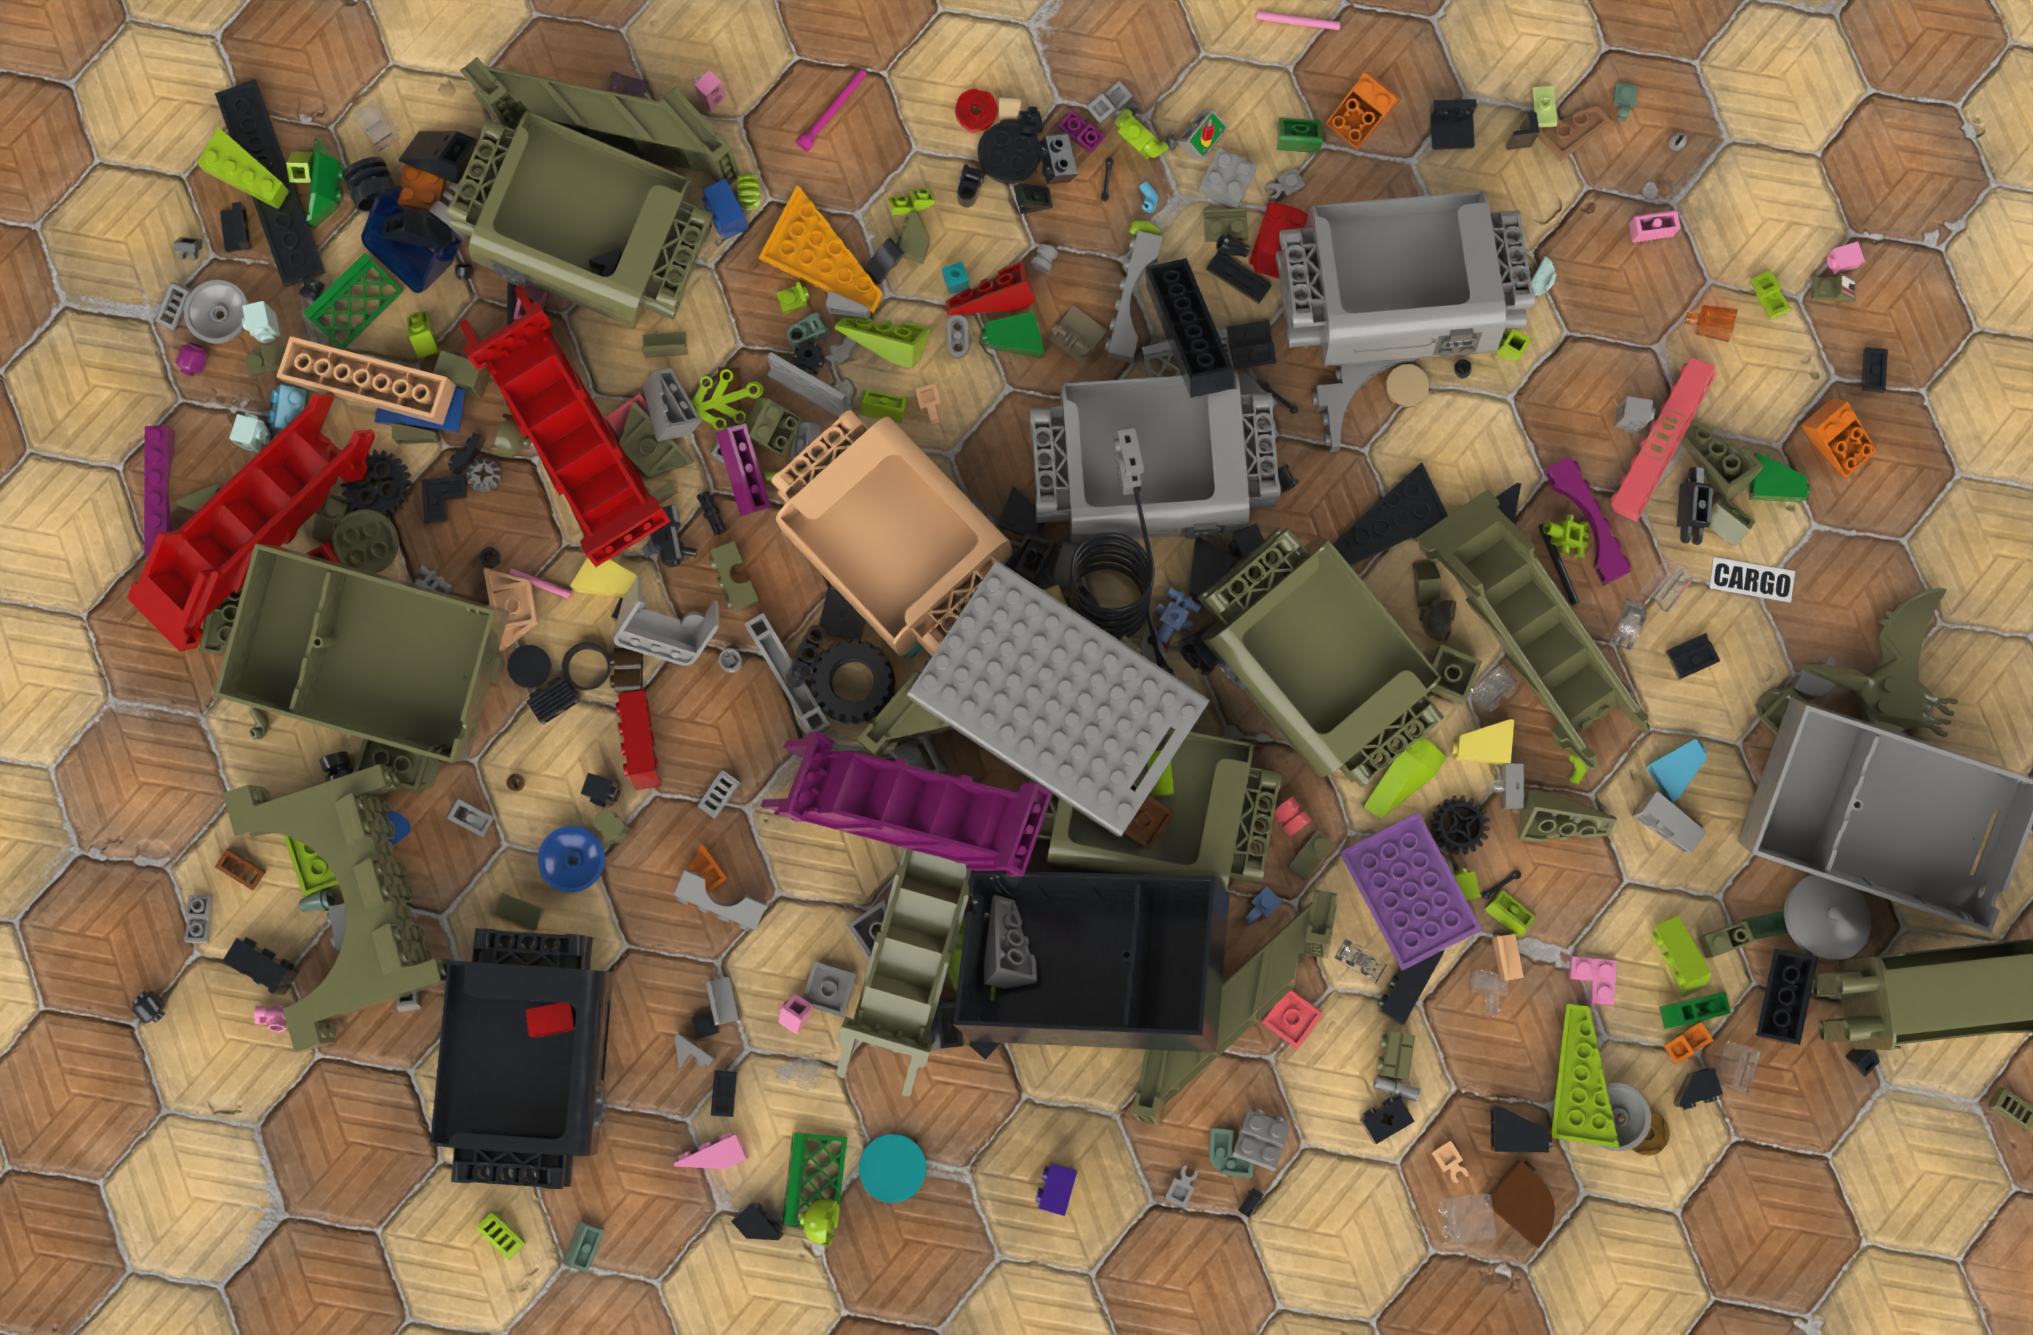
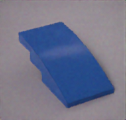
M455 388L443 425L377 408L374 422L391 426L392 423H398L432 431L443 430L459 433L467 391L466 389Z

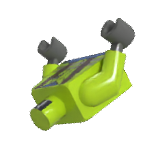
M1132 99L1115 119V125L1119 128L1118 134L1147 160L1150 157L1155 158L1168 150L1174 151L1178 145L1177 140L1172 139L1174 136L1172 133L1168 135L1165 142L1160 143L1150 131L1133 117L1142 107L1141 105L1137 107L1133 103L1135 99Z

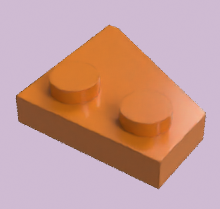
M701 845L688 869L705 876V887L709 894L727 881L728 878L704 845Z

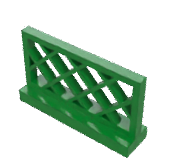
M364 253L303 314L339 349L344 350L404 291ZM372 267L378 272L379 282H366V273ZM354 285H363V297H351V288ZM366 285H379V297H366ZM382 285H391L396 292L391 297H382ZM338 300H348V312H336L335 303ZM351 300H363V312H351ZM366 300H379V308L375 312H366ZM323 315H332V327H323L318 320ZM335 315H348V327H336ZM351 315H363V324L360 327H351ZM336 330H348V338L342 344L336 340Z
M792 1132L782 1220L784 1225H801L800 1220H798L799 1210L805 1205L809 1207L808 1202L818 1194L822 1199H825L820 1192L830 1184L836 1190V1196L832 1200L838 1201L837 1204H839L840 1208L847 1137ZM807 1138L816 1139L821 1145L812 1155L806 1149ZM820 1140L828 1141L823 1145V1143ZM832 1141L841 1142V1151L833 1157L826 1146ZM824 1149L831 1159L820 1167L813 1157ZM805 1152L809 1156L806 1160H804ZM840 1156V1160L838 1163L835 1159ZM811 1159L818 1167V1170L808 1178L803 1171V1167ZM834 1162L839 1168L838 1174L830 1179L823 1169ZM822 1172L829 1182L818 1190L811 1179ZM802 1176H804V1177L806 1178V1180H805L803 1183H802ZM836 1179H837V1187H836L835 1184L833 1183ZM809 1182L816 1192L805 1200L801 1195V1188ZM801 1198L803 1200V1203L799 1206Z

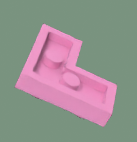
M1571 957L1569 979L1591 981L1590 1003L1614 1005L1617 961Z

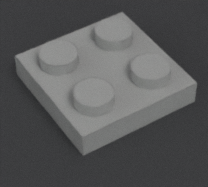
M814 961L802 998L811 1003L815 1009L844 1017L857 975Z

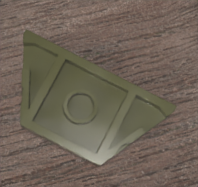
M635 402L632 403L619 444L627 457L648 478L694 462L672 439L657 442L651 418Z

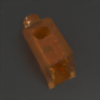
M1702 305L1700 313L1687 311L1684 324L1697 326L1695 332L1697 335L1729 342L1738 309Z

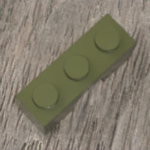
M735 541L710 550L712 557H709L713 570L718 569L720 576L717 577L721 590L726 589L728 596L725 597L729 610L733 608L737 614L759 605L760 601L751 580L741 584L732 580L733 571L737 567L744 565Z

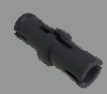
M702 492L703 495L698 494L696 498L704 511L703 516L708 520L714 536L720 535V531L724 533L727 530L719 515L720 510L718 507H715L710 492Z

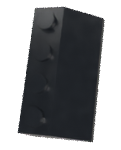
M1774 949L1756 1036L1770 1041L1800 1045L1819 957Z

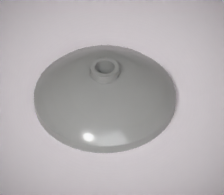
M211 280L204 282L189 294L185 302V323L191 333L202 341L214 344L228 342L244 330L242 306L249 304L248 300L236 285L228 281ZM224 313V317L218 319L219 314Z
M1609 1083L1607 1088L1620 1148L1599 1146L1611 1151L1630 1150L1639 1145L1649 1132L1651 1125L1650 1107L1645 1097L1634 1087L1623 1083ZM1622 1113L1625 1116L1623 1122L1619 1120V1115Z

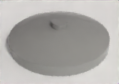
M1813 874L1797 882L1789 891L1785 900L1784 918L1790 936L1805 953L1817 956L1819 960L1836 962L1847 959L1858 953L1869 938L1871 931L1870 911L1864 897L1856 888Z

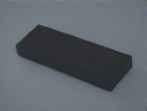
M1220 251L1216 253L1206 268L1207 271L1257 304L1261 303L1272 286L1228 256L1221 254Z

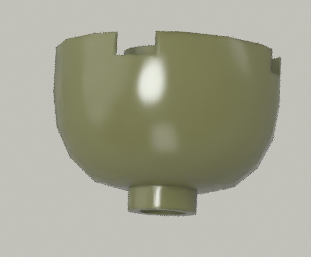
M504 413L502 417L506 418L505 422H500L494 446L498 447V451H493V455L510 458L518 455L523 447L527 448L530 438L528 435L523 437L513 416Z

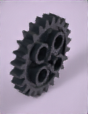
M376 449L373 450L372 455L368 452L365 459L367 479L364 482L353 481L340 485V487L346 489L341 494L347 498L345 503L352 505L350 508L352 511L374 510L388 518V512L396 515V507L403 509L401 501H409L404 496L405 494L412 493L407 489V486H411L413 483L406 480L411 477V474L405 472L408 467L405 464L401 465L403 461L400 458L395 459L396 456L393 453L388 455L385 450H382L380 455ZM388 467V472L380 476L381 469ZM394 487L393 493L390 496H386V490ZM373 494V499L366 503V496Z

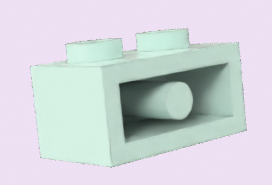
M264 301L242 306L244 313L242 324L244 329L250 332L251 336H254L262 343H269L274 341V338L281 337L276 313Z
M245 413V416L237 414L229 439L242 449L259 453L270 442L271 433L270 429L264 425L265 422L258 420L257 416Z

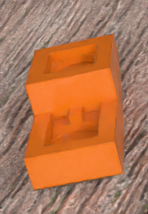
M1699 1021L1663 1046L1677 1065L1714 1041L1702 1021Z

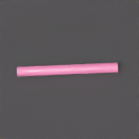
M1257 11L1256 14L1257 20L1339 30L1341 23L1338 21Z

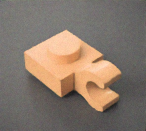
M936 384L915 389L920 411L927 410L931 425L939 423L936 407L941 406V401Z

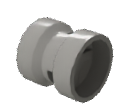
M1039 244L1037 248L1038 254L1036 257H1033L1031 266L1041 272L1050 273L1052 261L1056 260L1058 251L1048 245Z
M725 649L719 656L720 665L728 673L738 672L743 665L742 657L734 649Z

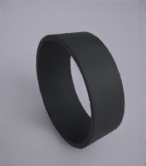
M583 642L576 644L566 652L563 658V676L571 686L577 689L592 690L598 688L609 676V657L604 649L594 643ZM584 649L597 650L605 657L608 664L604 679L599 684L589 688L577 685L569 674V663L572 657Z

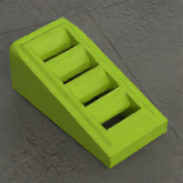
M496 1211L491 1212L476 1227L508 1260L526 1244ZM495 1221L497 1224L488 1230L486 1227ZM501 1227L503 1231L494 1237L493 1234ZM508 1234L510 1237L501 1244L499 1241ZM514 1240L516 1244L507 1251L505 1247Z

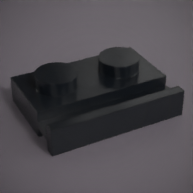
M1707 633L1665 651L1679 680L1720 662L1712 643L1707 637Z

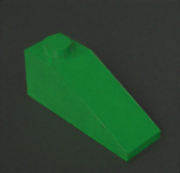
M1726 992L1659 1006L1664 1029L1731 1014Z

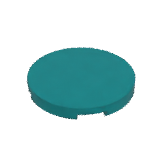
M899 1134L883 1135L873 1140L863 1151L859 1162V1176L864 1188L874 1198L888 1203L901 1202L912 1197L922 1186L926 1176V1160L920 1147L911 1139Z

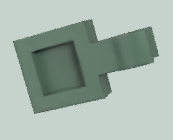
M1615 84L1612 106L1619 107L1617 121L1626 122V118L1629 117L1630 108L1633 109L1635 107L1637 85Z

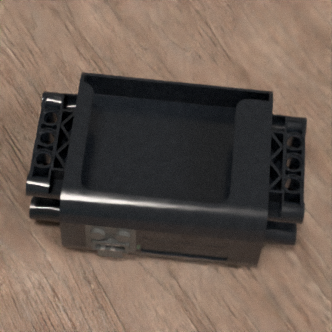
M475 928L472 962L448 961L430 1146L454 1148L451 1182L563 1189V1187H571L573 1156H591L598 1153L600 1127H603L604 1120H606L608 1102L607 1092L603 1090L613 972L590 970L593 937L575 934L558 935ZM556 1003L572 1005L573 1018L576 1020L575 1030L539 1038L529 1037L526 1018L527 1009Z

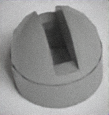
M1681 132L1674 133L1669 138V147L1674 151H1680L1685 147L1687 138ZM1680 137L1682 139L1678 145L1675 144L1676 140Z

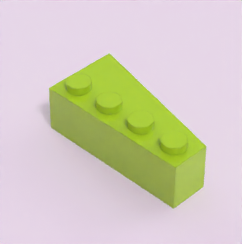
M219 127L216 129L197 164L204 172L279 209L289 190Z

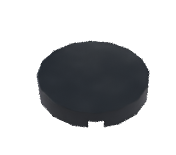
M535 645L518 647L511 654L507 665L509 676L515 684L523 688L532 689L544 684L548 680L552 669L549 655L542 648Z

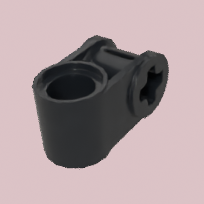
M966 163L964 164L957 190V200L962 207L969 208L975 204L984 181L986 169L982 168L979 170L969 167ZM964 192H969L972 194V196L965 198L962 196V194Z

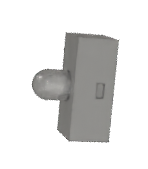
M1506 763L1502 765V780L1495 779L1489 783L1491 792L1502 793V809L1520 810L1524 808V764Z

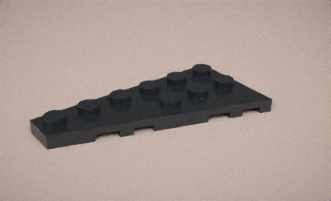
M1421 462L1333 544L1350 566L1424 533L1448 516L1423 463Z

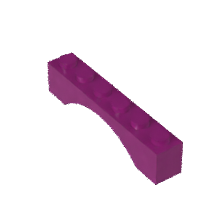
M167 425L145 426L144 554L148 557L159 532L167 533L173 531L169 504V479L172 459L175 453V431Z
M1570 456L1547 467L1544 474L1553 491L1572 501L1588 520L1595 541L1593 568L1602 585L1605 586L1630 573L1631 564L1626 556L1623 557L1618 539L1612 536L1608 520L1601 515L1599 502L1591 496L1589 483L1585 479L1583 480L1580 475L1579 464L1577 461H1573Z

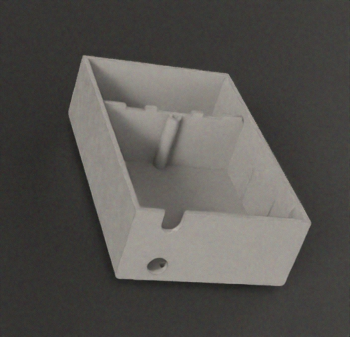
M998 560L995 561L907 694L911 701L1034 782L1051 791L1052 794L1118 837L1122 836L1210 701ZM1172 727L1175 729L1174 733L1134 792L1130 789L1169 728Z
M1791 697L1738 842L1754 855L1991 933L2000 911L1996 908L1997 897L2001 891L2007 893L2033 825V778ZM1994 809H1997L1998 813L1996 815L1995 821L1993 823L1992 829L1985 844L1984 850L1982 852L1974 876L1970 875V872L1972 870L1973 864L1980 849L1981 843L1988 828Z

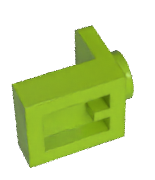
M800 281L796 282V286L776 293L783 314L808 306L806 299L810 297L806 286L801 287Z

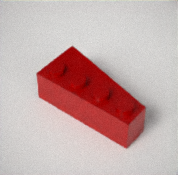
M644 690L618 694L619 702L615 703L617 715H621L618 729L620 736L623 735L624 743H621V752L623 756H626L627 762L623 763L624 774L629 776L636 790L662 786L661 778H659L655 768H659L656 752L652 750V747L656 745L653 731L650 729L652 720L648 697Z

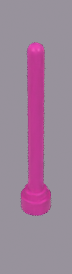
M859 70L809 132L801 134L795 142L800 148L806 152L811 150L817 134L866 77L865 70Z

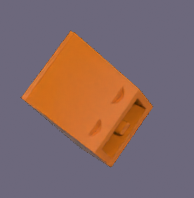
M1365 72L1325 124L1358 150L1389 116L1401 98L1370 72Z
M1831 398L1801 424L1812 444L1844 478H1847L1877 451L1848 401Z

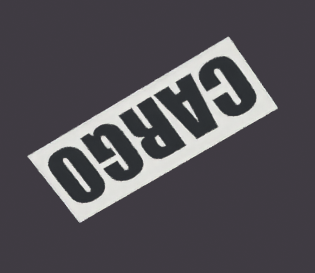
M1714 557L1710 589L1791 603L1795 571Z

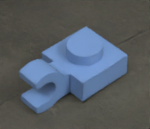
M1266 886L1250 902L1255 908L1244 919L1251 924L1261 914L1267 918L1282 901Z

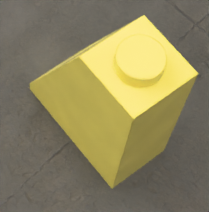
M587 558L570 587L576 592L624 597L637 578V575L610 559L595 567Z
M1509 719L1458 736L1456 741L1452 742L1451 752L1455 754L1454 760L1498 765L1511 763L1514 720Z

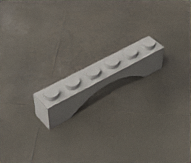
M1138 231L1137 236L1131 239L1129 249L1133 250L1132 257H1127L1124 268L1128 270L1127 277H1122L1120 290H1123L1122 298L1117 297L1115 310H1118L1117 318L1112 317L1110 330H1113L1112 338L1107 337L1105 350L1108 351L1107 358L1133 363L1138 336L1131 320L1130 300L1136 284L1145 274V267L1157 263L1163 236Z
M764 613L746 622V628L808 732H820L822 734L831 729V725L805 682L802 686L796 688L791 687L786 682V673L792 660ZM794 672L795 676L802 678L799 672Z

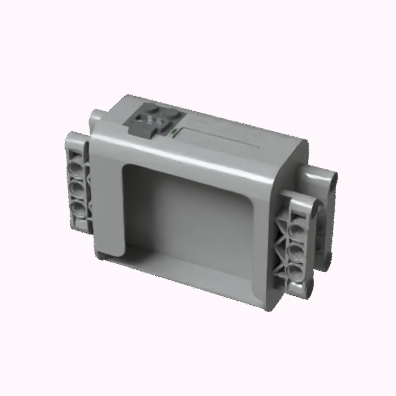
M1485 191L1312 205L1309 209L1306 228L1280 230L1281 251H1276V263L1279 270L1287 330V345L1289 348L1318 345L1323 367L1496 352L1504 330L1525 328L1527 325L1525 308H1533L1535 304L1521 225V213L1519 210L1490 212L1489 201Z
M1233 372L1234 389L1190 398L1182 376L1061 384L1060 407L1030 409L1029 423L1033 451L1036 522L1068 521L1071 543H1082L1093 535L1107 532L1123 534L1132 539H1144L1134 494H1122L1112 450L1114 448L1113 440L1117 439V431L1135 428L1144 466V473L1140 474L1142 486L1139 497L1149 538L1185 536V539L1198 538V535H1207V537L1213 538L1219 537L1221 533H1235L1247 528L1250 509L1276 507V499L1280 498L1272 393L1241 395L1237 372Z

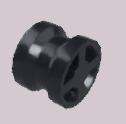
M304 277V286L299 290L298 294L315 301L320 296V291L324 289L325 284L318 280Z

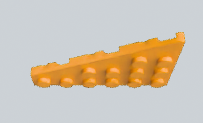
M796 185L759 256V260L823 291H831L868 307L870 313L874 315L883 298V293L863 270L850 250L846 248L843 241L836 235L812 201L805 195L802 188Z

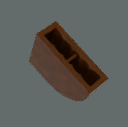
M1517 1160L1485 1197L1483 1202L1531 1245L1539 1248L1547 1239L1553 1227L1555 1217L1554 1201L1547 1185L1534 1173L1536 1169L1526 1160L1524 1163Z

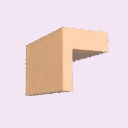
M1516 934L1493 937L1500 982L1524 978Z

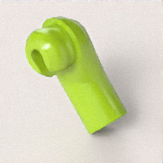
M1135 220L1131 223L1132 226L1129 227V232L1134 236H1137L1138 231L1159 236L1162 231L1147 220Z
M1572 752L1569 760L1571 763H1574L1575 770L1570 776L1569 781L1579 785L1587 771V766Z

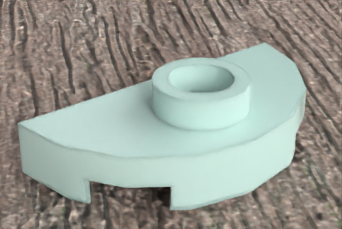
M1544 256L1531 279L1534 296H1540L1548 292L1556 279L1553 263L1546 256Z

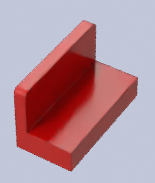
M556 1003L526 1010L529 1037L539 1038L575 1030L576 1020L573 1018L572 1005L568 1003Z

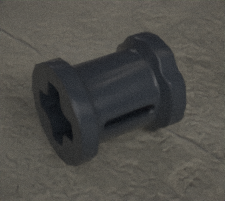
M1288 464L1278 468V479L1283 493L1294 488L1299 483L1298 479H1294L1288 470Z

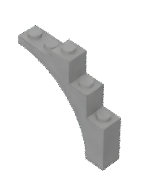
M1416 359L1339 365L1338 369L1335 370V380L1339 384L1316 386L1315 392H1312V405H1316L1317 412L1325 411L1322 413L1323 425H1327V433L1324 435L1325 446H1329V453L1338 452L1341 447L1343 416L1348 403L1355 393L1369 379L1380 372L1397 365L1415 362Z

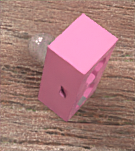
M710 70L704 75L695 73L692 76V82L694 83L699 100L712 111L726 97L721 80Z

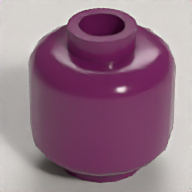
M188 342L187 345H182L175 361L176 365L181 368L180 372L193 376L194 373L203 372L208 358V354L204 351L205 348Z

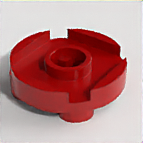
M978 89L967 90L957 100L955 107L956 119L970 133L984 131L990 128L997 119V103L994 97L987 91H978ZM972 107H981L980 114H972Z

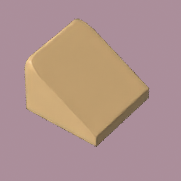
M999 98V120L1018 121L1017 116L1021 107V99Z

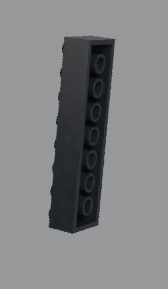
M1187 258L1145 267L1146 287L1190 398L1234 389L1232 365Z

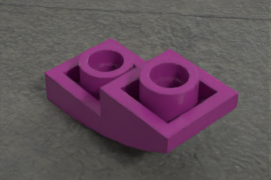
M1073 110L1057 126L1064 134H1068L1071 140L1090 153L1105 138L1091 123L1087 124Z

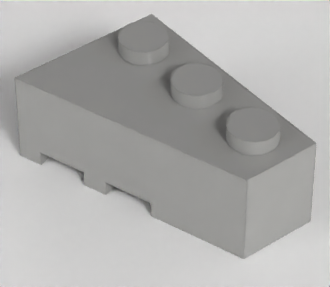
M669 368L654 371L644 383L643 390L657 442L689 436L702 422L701 418L673 370Z
M1658 791L1647 794L1632 815V817L1685 855L1691 854L1706 834L1701 823L1689 818L1680 808L1676 807Z

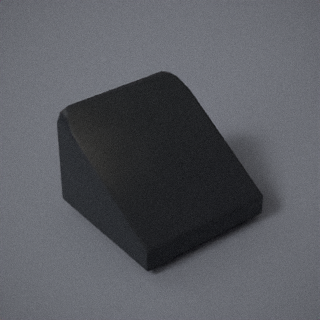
M1853 1048L1846 1055V1059L1864 1077L1880 1063V1060L1872 1050Z

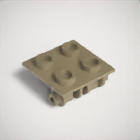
M1073 305L1060 323L1052 328V333L1047 339L1082 364L1107 330Z

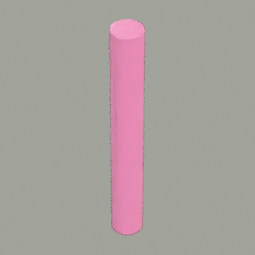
M512 568L509 571V575L530 580L532 585L568 599L572 595V591Z

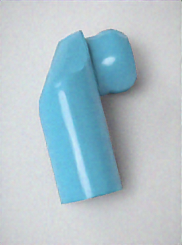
M1146 181L1139 187L1145 195L1142 208L1144 211L1151 213L1157 208L1159 196L1148 181Z

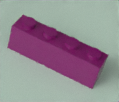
M746 423L717 432L716 436L740 516L770 508V502Z

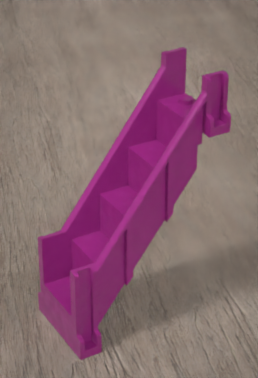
M809 732L803 739H792L785 742L784 749L798 757H803L788 798L762 800L761 807L774 810L776 816L789 817L794 822H808L952 860L956 863H964L966 869L970 871L1007 870V875L1011 877L1024 876L1052 796L1051 791L1038 783H1024L1019 790H1004L972 782L973 777L945 775L906 765L907 760L899 758L882 759L858 752L840 753L838 751H831L835 741L820 732Z

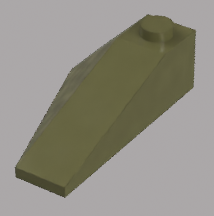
M243 588L237 594L233 591L204 619L199 652L223 655L228 645Z

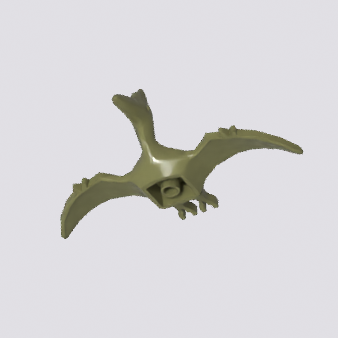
M1936 588L1921 591L1902 601L1892 612L1884 611L1883 614L1886 619L1878 621L1880 625H1883L1878 635L1882 659L1879 665L1867 676L1856 668L1850 669L1814 663H1804L1802 669L1812 675L1854 691L1857 695L1858 710L1862 721L1898 733L1913 728L1925 727L1931 729L1939 736L1947 737L1948 732L1943 731L1941 727L1935 726V724L1951 725L1952 721L1934 719L1929 713L1932 707H1936L1943 714L1953 716L1954 711H1950L1947 706L1941 704H1957L1958 700L1936 697L1919 681V657L1925 631L1932 614L1947 589Z

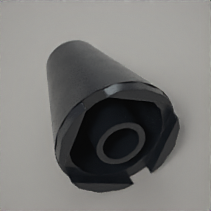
M1212 624L1186 637L1178 644V647L1182 646L1180 653L1185 661L1194 670L1197 667L1201 669L1202 672L1200 674L1206 676L1214 670L1218 658L1201 639V635Z

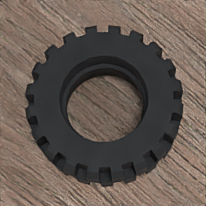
M853 638L850 641L843 639L840 640V643H832L826 651H822L819 654V659L813 665V673H811L810 680L816 702L824 713L841 723L857 725L860 722L866 721L867 723L872 721V718L878 716L890 702L892 696H894L895 676L890 660L878 646L875 647L866 640L863 642L860 639ZM860 662L866 665L873 674V688L870 694L860 701H845L834 691L833 676L836 670L845 663Z

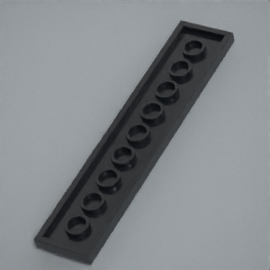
M253 79L215 93L230 137L289 190L279 209L252 196L283 285L289 287L302 282L304 277L313 278L326 273L294 182H289L286 160L257 81Z

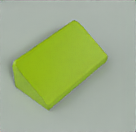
M866 389L861 403L860 414L876 419L890 417L894 422L902 423L908 398Z
M1162 750L1154 751L1147 762L1148 771ZM1171 761L1150 791L1151 797L1174 794Z
M1503 889L1496 894L1485 908L1486 912L1513 934H1516L1517 937H1521L1536 918V916Z

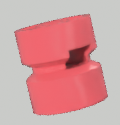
M1293 796L1275 809L1273 817L1277 822H1283L1282 829L1288 837H1291L1312 821L1305 811L1298 810L1300 805Z

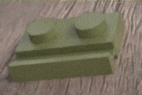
M1247 208L1204 210L1205 242H1217L1222 234H1230L1239 241L1248 240Z

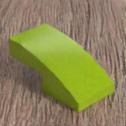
M1771 270L1751 278L1755 293L1770 320L1790 311L1791 306L1780 292L1781 285Z

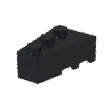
M249 937L244 939L236 938L222 961L241 974L251 977L255 983L259 985L261 983L268 987V991L272 994L285 995L299 973L298 970L294 969L295 964L284 958L282 961L275 958V952L265 947L263 950L256 946L257 942Z

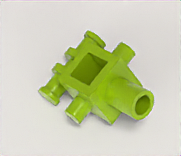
M1565 515V521L1555 523L1547 521L1544 524L1543 532L1551 536V544L1561 547V554L1568 555L1571 548H1576L1574 557L1585 558V548L1588 547V542L1585 539H1589V533H1587L1588 522L1575 523L1573 515Z

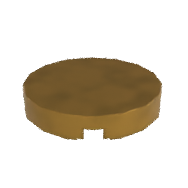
M1651 1111V1125L1647 1136L1639 1145L1631 1150L1640 1155L1647 1156L1660 1153L1669 1141L1670 1131L1667 1122L1659 1114Z

